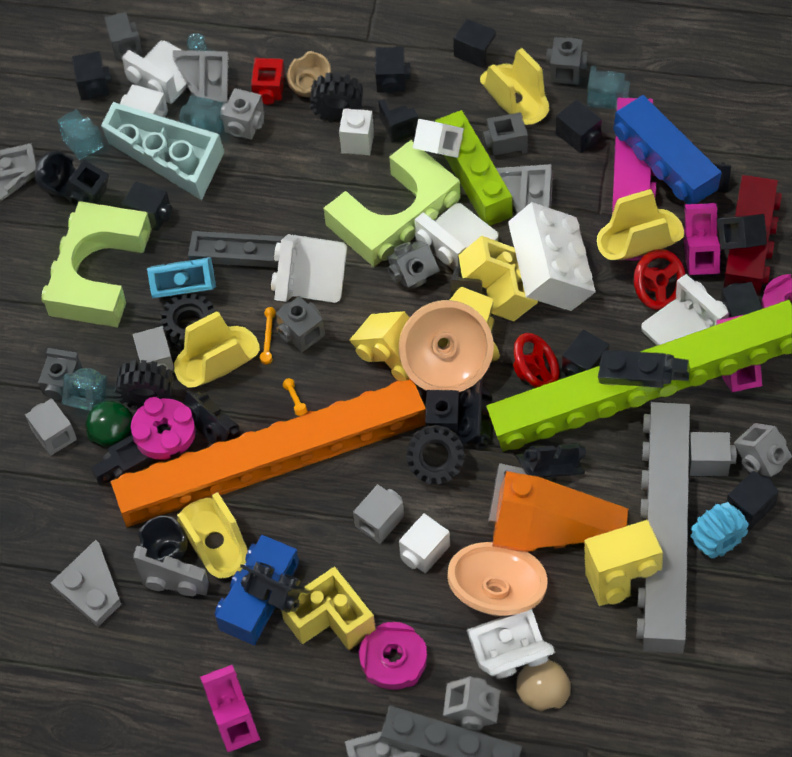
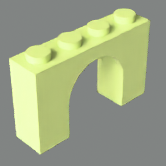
M412 140L389 157L391 175L416 197L408 209L394 215L375 214L366 209L346 191L324 207L326 226L373 267L381 261L387 260V256L393 254L397 246L410 242L415 237V219L424 212L435 221L442 212L458 203L460 199V180L424 150L414 149V142Z
M79 201L76 211L72 212L69 217L68 233L61 239L58 260L52 263L51 279L48 286L45 285L43 288L42 303L45 304L48 315L52 317L118 328L126 305L122 286L84 279L77 274V270L83 259L97 250L112 248L144 253L152 230L148 214L142 211Z

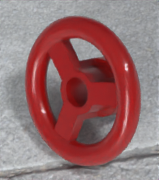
M665 249L652 250L646 253L636 266L634 288L640 301L648 308L661 310L676 299V287L672 295L666 299V286L671 276L676 273L678 280L685 275V270L680 259L671 251ZM657 258H664L671 263L665 269L647 267L652 260ZM646 291L655 292L656 301L651 299Z
M521 334L514 344L515 361L513 366L517 376L521 380L527 381L534 388L558 381L560 377L559 364L551 347L536 334ZM526 342L534 344L533 352L528 355L523 354V347ZM543 353H544V355H545V357L547 358V361H548V363H549L550 373H549V371L547 370V368L545 367V362H544V359H543ZM540 375L543 381L539 380L536 376Z

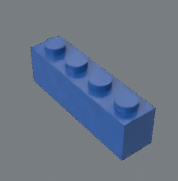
M644 95L615 112L613 130L617 138L625 141L633 149L636 157L639 160H644L652 168L655 176L663 180L678 199L683 200L687 205L697 204L718 190L722 172Z

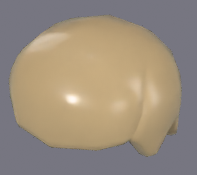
M307 51L303 57L294 59L287 72L289 87L298 96L310 98L313 81L317 80L320 75L325 78L326 73H331L329 61L322 54Z
M548 660L543 664L529 667L526 664L517 676L516 690L524 704L542 712L548 708L559 709L565 704L571 695V682L559 664Z

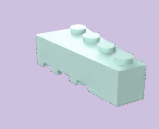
M115 102L112 103L101 125L110 145L200 200L203 199L225 152L220 136L217 133Z

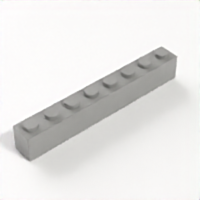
M651 402L650 414H644L643 433H649V442H643L642 461H648V470H642L641 490H647V499H641L640 518L649 521L663 552L662 570L649 577H638L645 578L644 588H638L637 608H644V618H637L636 638L643 639V651L683 654L685 646L690 404Z

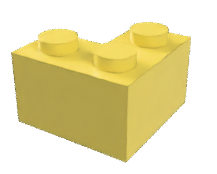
M480 236L458 255L462 278L482 280V287L486 288L487 296L493 299L491 314L515 321L538 303L537 300L527 298L525 295L514 247L485 236Z
M405 311L371 314L349 340L356 348L357 355L367 362L385 361L392 369V375L398 381L410 379L399 357L400 335L410 317Z
M648 520L585 539V574L599 606L622 602L625 598L630 597L631 579L649 577L662 570L663 552Z
M335 567L304 587L311 590L310 594H299L300 605L295 612L281 610L284 622L302 645L330 626L346 648L350 650L362 642L367 634L369 636L376 630L374 615Z

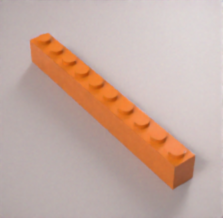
M411 379L396 381L388 387L376 391H366L359 397L347 401L334 402L327 408L318 411H308L300 417L285 422H275L270 427L256 432H246L233 440L216 442L209 448L197 452L184 453L179 458L165 463H155L139 472L125 473L118 479L112 480L111 484L127 528L160 515L183 509L199 499L212 498V495L217 492L219 495H223L424 426L426 408L415 383Z

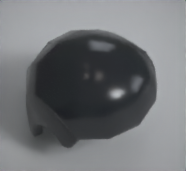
M60 151L46 152L36 162L35 179L39 188L52 196H66L68 180L76 171L73 166L74 159Z
M160 515L150 519L138 532L140 547L146 548V557L163 562L164 557L169 556L181 561L187 550L188 540L181 524L172 516Z

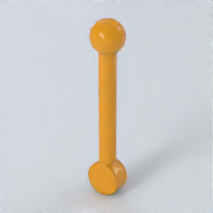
M268 307L264 311L267 321L264 352L260 354V361L264 365L270 364L273 360L270 353L272 321L276 316V310L273 307Z
M290 378L285 379L283 387L289 391L293 399L295 414L298 416L306 414V404L300 402L294 389V380Z

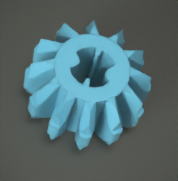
M729 502L722 505L716 504L711 510H706L703 516L698 517V522L691 528V538L694 540L697 548L710 558H715L718 555L724 556L727 551L733 550L737 544L741 543V538L746 536L748 532L747 527L749 524L740 510H737Z

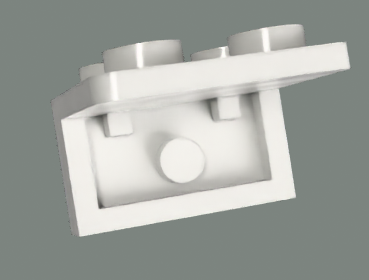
M161 41L144 58L129 50L122 57L127 79L140 87L163 92L166 102L172 104L188 87L173 60V50L181 49L167 41Z
M460 203L451 206L435 221L424 212L415 219L416 240L428 243L431 252L453 270L455 267L461 268L458 255L480 236L498 241L497 231Z
M290 234L281 239V243L276 244L274 260L279 261L277 273L274 272L271 281V290L275 291L274 300L287 302L292 296H300L307 299L338 302L342 297L347 245L338 241Z
M685 274L677 280L676 299L644 321L641 325V330L658 346L715 326L716 320L728 318L729 312L721 301H716L707 293L700 282L693 281Z
M532 609L520 614L504 616L467 630L479 668L489 675H496L497 678L510 676L517 672L516 667L527 663L529 667L543 664L548 661V655L555 653L553 645L542 640Z

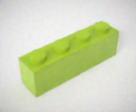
M461 110L435 120L437 123L464 128L458 157L444 156L457 179L460 180L462 188L480 219L491 226L511 218L512 195L463 111Z

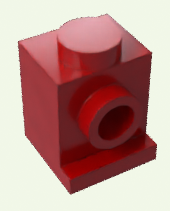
M255 58L251 81L252 93L260 94L263 104H272L274 100H282L283 87L286 80L283 59ZM263 71H276V73H263Z

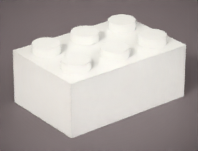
M531 202L508 222L527 298L572 311L596 292L576 217Z

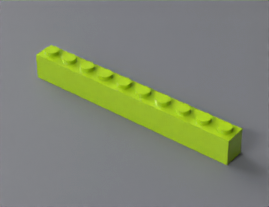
M790 300L641 351L674 355V358L688 359L690 364L689 381L671 380V383L664 384L663 388L601 384L598 380L600 368L598 366L486 405L502 452L510 449H519L525 444L538 439H548L558 432L570 428H579L585 423L599 418L611 417L616 412L630 407H640L647 401L671 396L687 387L700 386L710 379L722 375H731L739 369L763 364L773 357L791 354L792 304Z

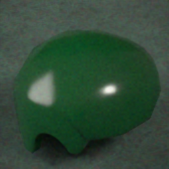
M104 401L98 403L89 412L85 424L89 441L96 442L104 448H109L131 436L132 412L119 402Z

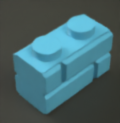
M211 257L169 263L167 265H155L147 268L152 298L212 290L216 287Z

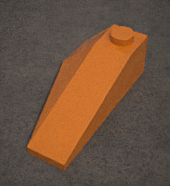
M506 471L499 491L492 546L520 552L536 551V548L554 546V549L564 548L568 544L585 543V539L626 527L628 508L540 477Z

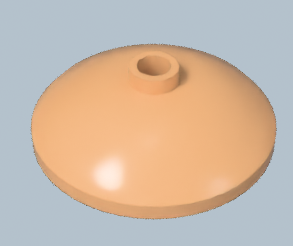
M453 300L432 302L418 309L405 323L399 339L401 364L409 378L424 390L464 391L483 377L493 357V336L483 316L471 306ZM441 338L449 340L448 345L445 347H439L438 341Z
M482 542L461 549L451 559L448 568V583L451 590L462 602L479 612L496 616L516 615L531 610L545 596L548 584L546 571L542 564L528 552L493 547V542Z

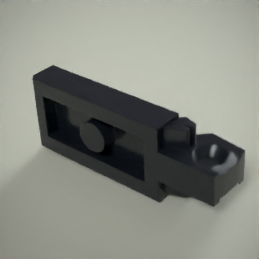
M603 350L598 380L601 384L663 388L664 384L671 383V380L689 381L690 364L688 359L674 358V355L666 353Z
M166 424L157 426L159 434H162L164 430L170 431ZM131 435L109 447L108 453L102 457L103 461L92 466L91 469L99 485H103L114 478L118 479L125 473H134L157 459L142 454Z

